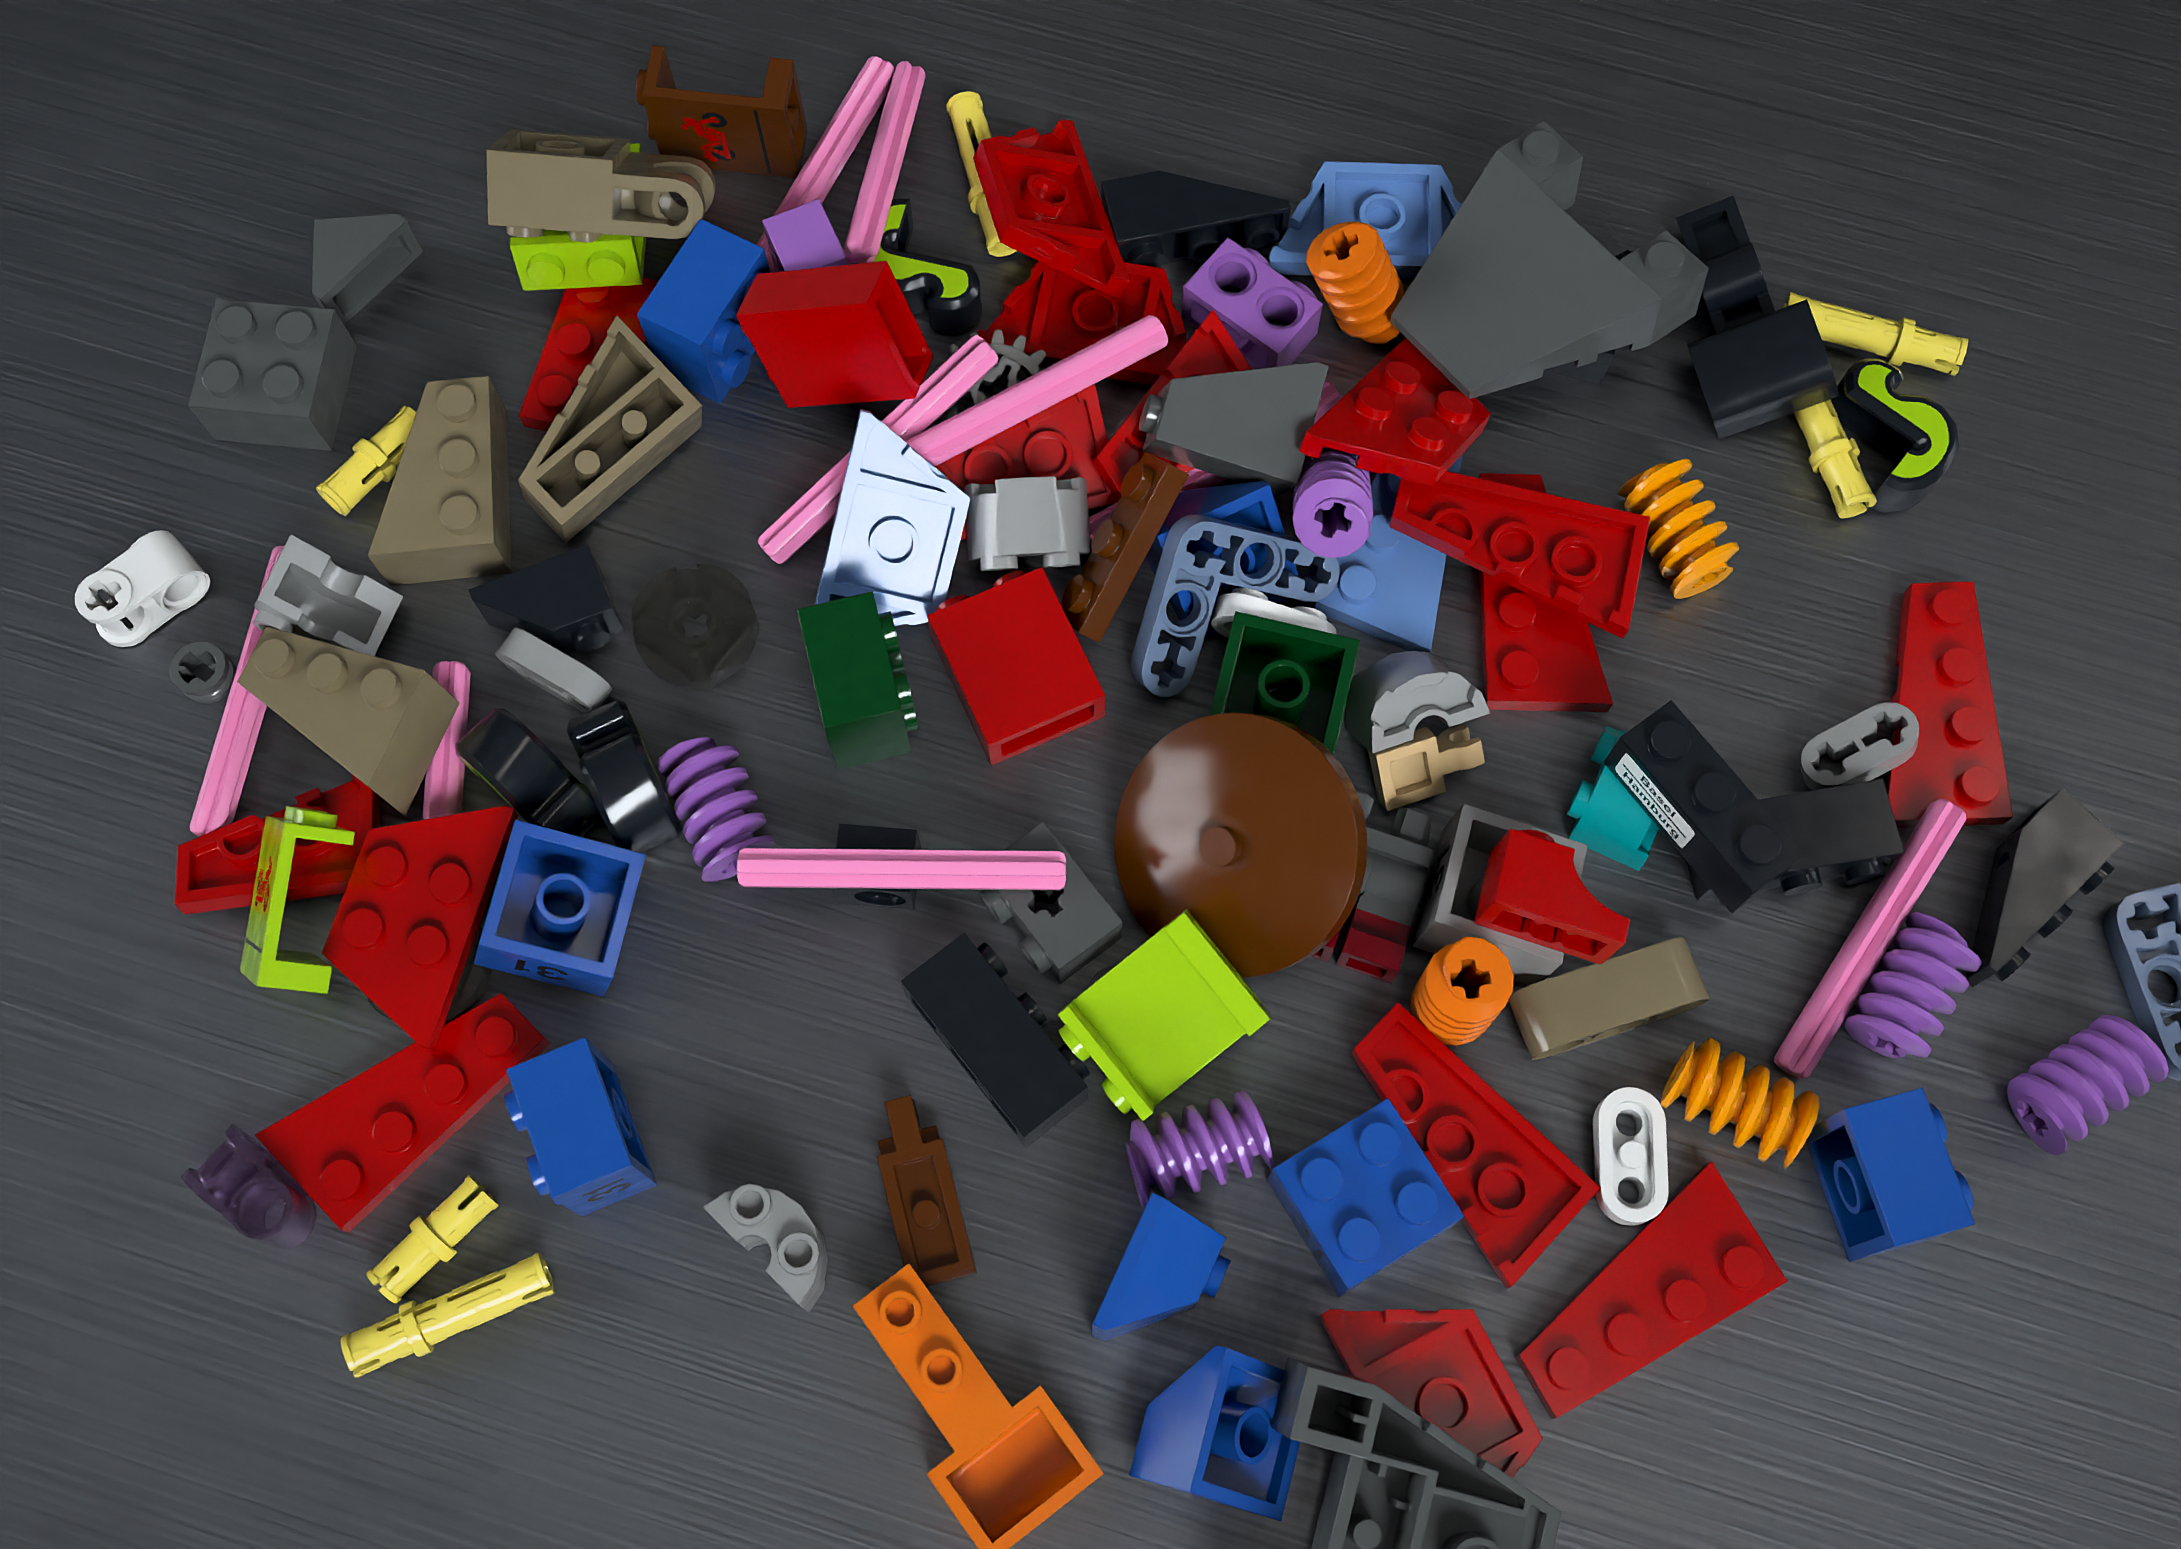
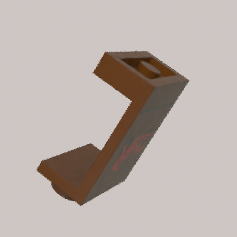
M652 45L648 68L640 69L637 76L636 97L638 104L646 108L648 136L650 140H656L660 154L692 157L703 161L711 170L796 178L798 176L808 129L794 60L770 57L762 98L676 89L664 46Z

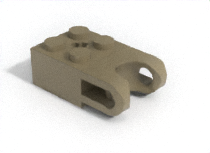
M510 129L486 150L488 225L506 226L507 234L511 236L540 237L544 235V230L568 231L569 238L578 242H593L602 234L665 239L686 238L691 234L699 220L703 219L704 214L708 211L715 198V178L711 169L703 161L687 156L630 152V139ZM670 192L679 193L686 202L673 199Z

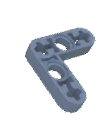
M1187 515L1180 518L1172 525L1166 537L1131 657V670L1134 678L1149 692L1159 697H1171L1180 693L1188 686L1195 671L1221 583L1306 602H1316L1326 598L1334 590L1339 580L1340 568L1338 560L1336 558L1317 556L1305 548L1299 538L1203 515ZM1202 536L1216 546L1223 547L1222 558L1214 553L1197 551L1193 555L1187 551V544L1189 540H1200ZM1263 543L1267 551L1263 567L1253 574H1244L1240 567V558L1243 551L1251 544ZM1285 559L1293 564L1310 566L1313 563L1318 566L1315 576H1305L1302 579L1294 573L1284 570ZM1189 590L1194 598L1191 613L1181 621H1169L1166 614V606L1169 599L1179 591ZM1165 630L1176 637L1183 638L1181 642H1177L1171 637L1169 641H1166L1160 636V632ZM1166 656L1174 661L1171 670H1161L1159 675L1151 670L1154 661H1164Z
M2181 883L2137 892L2125 897L2108 909L2102 924L2106 941L2139 1028L2153 1040L2165 1056L2169 1069L2167 1077L2181 1081V1056L2175 1050V1044L2181 1042V1021L2178 1022L2176 1020L2165 1025L2162 1018H2167L2181 1011ZM2161 913H2164L2166 922L2145 933L2142 930H2130L2127 925V919L2132 916L2138 920L2156 917ZM2151 970L2166 972L2173 978L2178 991L2176 1000L2173 1003L2159 1001L2151 994L2147 984L2148 975Z

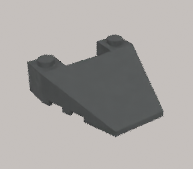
M1544 120L1497 149L1391 314V323L1448 380L1470 399L1542 378L1544 370L1574 361L1576 367L1597 362L1598 354L1627 345L1630 351L1652 345L1696 316L1709 268L1667 230L1621 260H1618L1573 219L1566 210L1575 203L1583 155Z
M1287 1358L1270 1427L1289 1439L1335 1451L1311 1549H1554L1562 1515L1561 1511L1488 1461L1480 1458L1458 1443L1450 1435L1407 1408L1377 1385L1351 1374Z

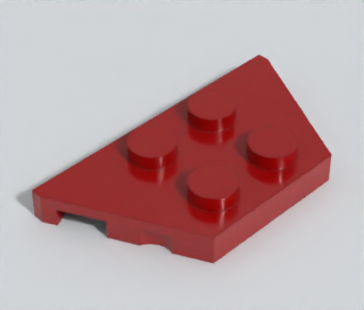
M1066 119L1058 121L1053 132L1040 135L1032 127L1017 131L1014 136L1000 135L981 140L973 160L1000 243L1112 297L1120 298L1130 279L1074 122Z
M1038 261L1031 269L1030 278L1024 284L1017 286L1005 299L1003 311L986 331L979 329L977 332L988 344H991L995 329L1002 330L1005 345L1012 346L1020 335L1026 337L1023 352L1031 356L1042 349L1046 356L1040 367L1048 368L1148 315H1153L1164 326L1169 342L1167 346L1106 377L1153 385L1186 343V330L1180 312L1174 307L1172 301L1173 292L1165 269L1124 262L1130 282L1119 298L1112 297Z
M1405 338L1306 431L1299 452L1309 457L1319 458L1322 448L1327 447L1356 454L1358 456L1355 468L1379 474L1390 473L1399 476L1403 480L1432 487L1483 433L1491 413L1476 397L1470 399L1464 395Z
M504 805L369 829L323 947L322 954L425 1050L435 1051L503 861L514 821L519 816L513 807Z
M1330 1309L1319 1316L1348 1374L1377 1385L1407 1408L1440 1428L1458 1443L1480 1458L1488 1461L1512 1479L1520 1467L1525 1466L1543 1437L1473 1309H1440L1438 1311H1415L1413 1309L1343 1311V1309Z

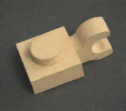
M1466 725L1446 729L1438 735L1437 739L1427 727L1414 731V740L1373 754L1368 750L1378 802L1386 811L1444 793L1446 788L1443 775L1475 768L1485 762L1481 739L1479 737L1470 739L1469 729Z

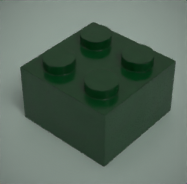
M873 591L797 609L824 730L838 770L912 753L907 732L919 729L891 611L878 614Z
M1235 611L1210 715L1252 713L1279 718L1308 732L1334 755L1361 640Z

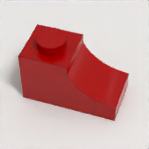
M1510 828L1489 853L1474 924L1602 965L1626 944L1630 919L1604 906L1587 890L1573 864L1575 849L1555 843L1551 836L1541 831L1531 829L1518 831Z

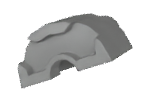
M1025 477L995 480V484H968L964 486V492L970 497L966 515L968 561L980 560L981 571L1018 569V557L1043 556V567L1078 566L1080 565V554H1091L1086 479L1056 480V477Z
M290 534L254 605L258 613L253 624L261 631H264L267 626L375 656L403 596L366 575H357L340 568L331 561L330 555Z
M1426 651L1392 653L1370 665L1367 670L1355 674L1352 678L1348 693L1349 700L1346 705V730L1373 754L1414 740L1416 725L1427 716L1437 715L1448 727H1452L1490 714V710L1482 692L1432 653Z
M747 1184L735 1190L724 1192L703 1207L735 1241L748 1251L758 1245L770 1246L772 1256L770 1264L765 1271L799 1306L807 1312L811 1311L825 1288L826 1281L824 1280L828 1258L824 1235L810 1214L799 1203L779 1190Z

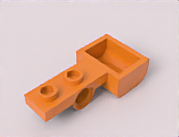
M907 1264L853 1305L855 1311L955 1451L926 1475L978 1549L1011 1548L1104 1474L1041 1385L1013 1407L1009 1404L910 1264Z

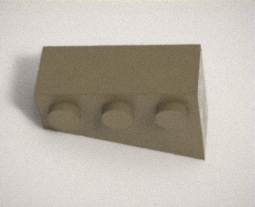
M617 315L607 330V337L591 364H587L579 377L578 385L561 414L558 413L518 479L524 500L565 543L571 540L702 427V405Z
M489 376L430 381L426 383L367 555L389 586L512 573L507 410Z
M267 626L237 681L404 816L460 704L425 670Z

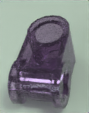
M231 1124L224 1131L226 1140L197 1169L188 1168L181 1175L182 1180L197 1196L221 1213L238 1232L246 1237L273 1248L289 1249L298 1246L309 1237L315 1227L317 1213L314 1202L309 1195L277 1166L276 1160L266 1149L242 1129ZM283 1199L284 1211L282 1217L274 1226L266 1228L265 1216L267 1210L274 1202Z

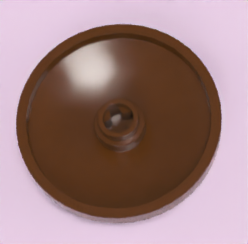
M1223 713L1193 720L1173 730L1153 746L1140 761L1129 779L1119 805L1115 827V859L1118 876L1127 902L1136 919L1150 937L1187 909L1241 977L1247 978L1274 973L1299 964L1317 953L1337 934L1349 917L1363 884L1367 862V831L1361 803L1352 781L1335 756L1319 740L1296 725L1279 718L1252 713Z

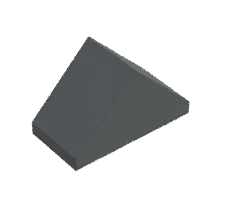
M399 213L314 219L312 294L321 308L335 309L345 325L423 253L407 220Z

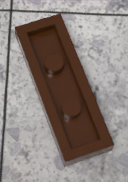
M1147 451L1143 454L1140 462L1134 464L1125 475L1121 485L1122 496L1110 519L1102 522L1096 530L1091 544L1092 553L1081 574L1076 575L1069 582L1063 594V610L1072 628L1099 643L1189 476L1186 472Z

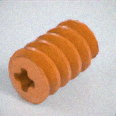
M1357 221L1335 224L1323 230L1309 246L1306 264L1314 276L1341 331L1351 337L1360 338L1369 344H1385L1397 337L1400 331L1391 323V314L1404 296L1405 288L1398 277V273L1391 262V258L1385 249L1378 231L1368 223Z
M1465 936L1453 944L1444 946L1433 955L1410 996V1013L1444 1045L1460 1046L1473 1042L1487 1030L1501 1010L1505 1008L1513 993L1514 974L1509 959L1496 945L1483 938Z

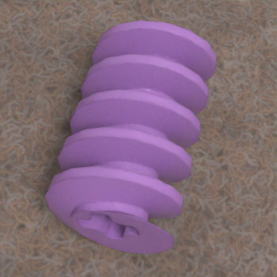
M1327 447L1322 448L1319 458L1305 455L1299 482L1293 487L1292 519L1295 534L1305 548L1317 556L1337 558L1350 555L1361 548L1371 535L1370 526L1374 514L1371 479L1369 471L1355 468L1358 455Z
M709 737L694 738L673 746L659 758L657 767L661 775L667 777L665 788L670 798L676 800L674 810L678 819L685 822L683 833L687 842L694 845L692 851L693 859L698 866L703 867L701 879L703 882H717L737 875V861L740 850L744 848H774L776 843L771 835L753 837V833L761 829L767 823V820L763 813L744 814L743 812L753 806L758 798L754 790L736 792L734 790L749 778L745 768H725L735 762L740 756L735 745L717 746L714 739Z
M1915 912L1908 915L1905 921L1907 928L1899 931L1893 941L1895 950L1886 952L1880 963L1882 971L1872 976L1868 984L1870 993L1861 995L1855 1006L1857 1015L1848 1017L1844 1024L1847 1033L1857 1043L1875 1053L1894 1059L1905 1057L1906 1054L1918 1058L1928 1057L1932 1049L1917 1034L1920 1032L1929 1036H1940L1944 1026L1930 1012L1934 1011L1944 1015H1952L1957 1007L1954 1000L1943 992V989L1954 993H1964L1969 986V982L1956 968L1968 972H1976L1982 963L1978 955L1968 948L1967 942L1954 928L1933 916Z
M2102 1015L2090 1023L2088 1030L2083 1029L2071 1036L2068 1044H2062L2050 1051L2048 1059L2043 1058L2030 1066L2028 1073H2022L2011 1079L2007 1087L2008 1101L2015 1118L2035 1144L2045 1152L2058 1156L2067 1151L2068 1144L2065 1137L2076 1142L2083 1140L2088 1135L2086 1123L2096 1127L2105 1124L2109 1117L2107 1109L2115 1112L2122 1111L2128 1107V1094L2135 1097L2143 1096L2149 1091L2150 1084L2148 1080L2157 1083L2164 1081L2169 1071L2167 1060L2153 1040L2134 1024L2117 1016Z
M1244 1090L1234 1094L1232 1114L1219 1097L1209 1100L1206 1121L1193 1104L1183 1107L1181 1128H1178L1167 1112L1157 1114L1155 1135L1151 1134L1141 1119L1131 1121L1129 1142L1125 1143L1131 1172L1142 1207L1146 1206L1149 1201L1151 1184L1156 1183L1167 1200L1175 1198L1176 1178L1180 1176L1184 1178L1195 1193L1201 1191L1202 1170L1208 1169L1221 1186L1227 1184L1228 1163L1235 1162L1245 1178L1253 1177L1254 1156L1261 1155L1271 1171L1274 1168L1271 1146L1259 1109Z

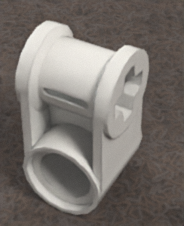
M158 530L142 536L123 554L99 571L87 576L76 590L75 606L85 619L96 624L100 636L109 644L122 648L130 647L144 641L153 631L179 612L195 605L208 591L211 580L207 572L172 533ZM98 590H104L110 599L105 602L98 594ZM126 616L133 624V627L128 629L120 619Z

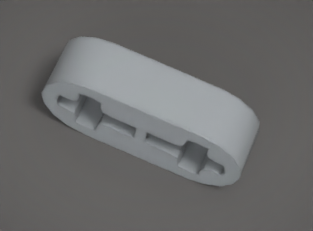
M513 628L495 653L496 657L513 672L583 713L601 707L612 692L610 684L596 672L522 629Z
M1884 702L1874 705L1815 736L1807 742L1801 755V774L1805 784L1811 790L1866 782L1902 765L1914 755L1918 747L1919 723L1915 714L1901 704ZM1885 724L1890 730L1902 728L1900 744L1893 746L1887 739H1882L1866 747V745L1877 738L1878 725ZM1854 752V754L1842 761V774L1834 776L1828 769L1817 772L1820 768L1819 756L1828 754L1831 759L1839 760Z

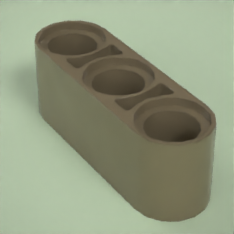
M1679 937L1607 959L1602 965L1595 963L1528 985L1512 993L1508 1001L1531 1060H1539L1687 1012L1705 1004L1710 1000V997L1685 937Z

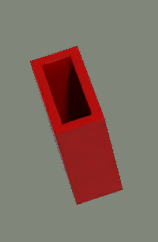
M887 261L757 274L736 313L743 333L749 338L766 368L769 379L775 384L788 408L915 399L919 386L922 384L934 357Z
M1042 567L1028 573L1022 570L1008 573L999 578L992 588L971 597L964 594L951 597L942 602L934 613L927 615L931 640L991 766L1105 717V693Z

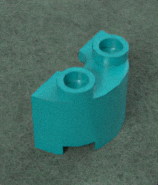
M1606 726L1591 757V761L1600 764L1597 778L1594 784L1585 780L1581 781L1566 815L1577 819L1568 839L1586 844L1588 849L1640 871L1650 855L1649 850L1659 828L1603 763L1620 737L1627 733L1623 729L1618 728L1615 730Z

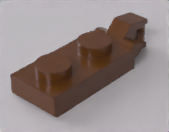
M911 1095L886 1101L885 1106L893 1137L878 1141L881 1155L877 1156L903 1267L910 1264L926 1287L976 1274L977 1270L943 1138L940 1139L937 1125L921 1129L916 1105Z

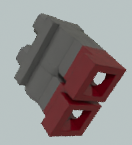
M1356 791L1366 825L1374 799L1367 794ZM1399 808L1390 834L1366 826L1367 862L1365 875L1336 963L1337 966L1392 984L1401 967L1409 931L1422 892L1427 869L1434 849L1427 847L1432 819L1429 815L1409 808ZM1340 930L1323 948L1311 957L1329 962Z

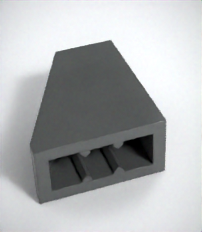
M1319 362L1172 379L1157 396L1150 394L1145 402L1139 422V430L1147 432L1142 452L1147 451L1154 456L1240 483L1266 481L1270 484L1272 493L1282 495L1299 482L1305 454L1299 452L1306 431L1314 425L1329 366Z

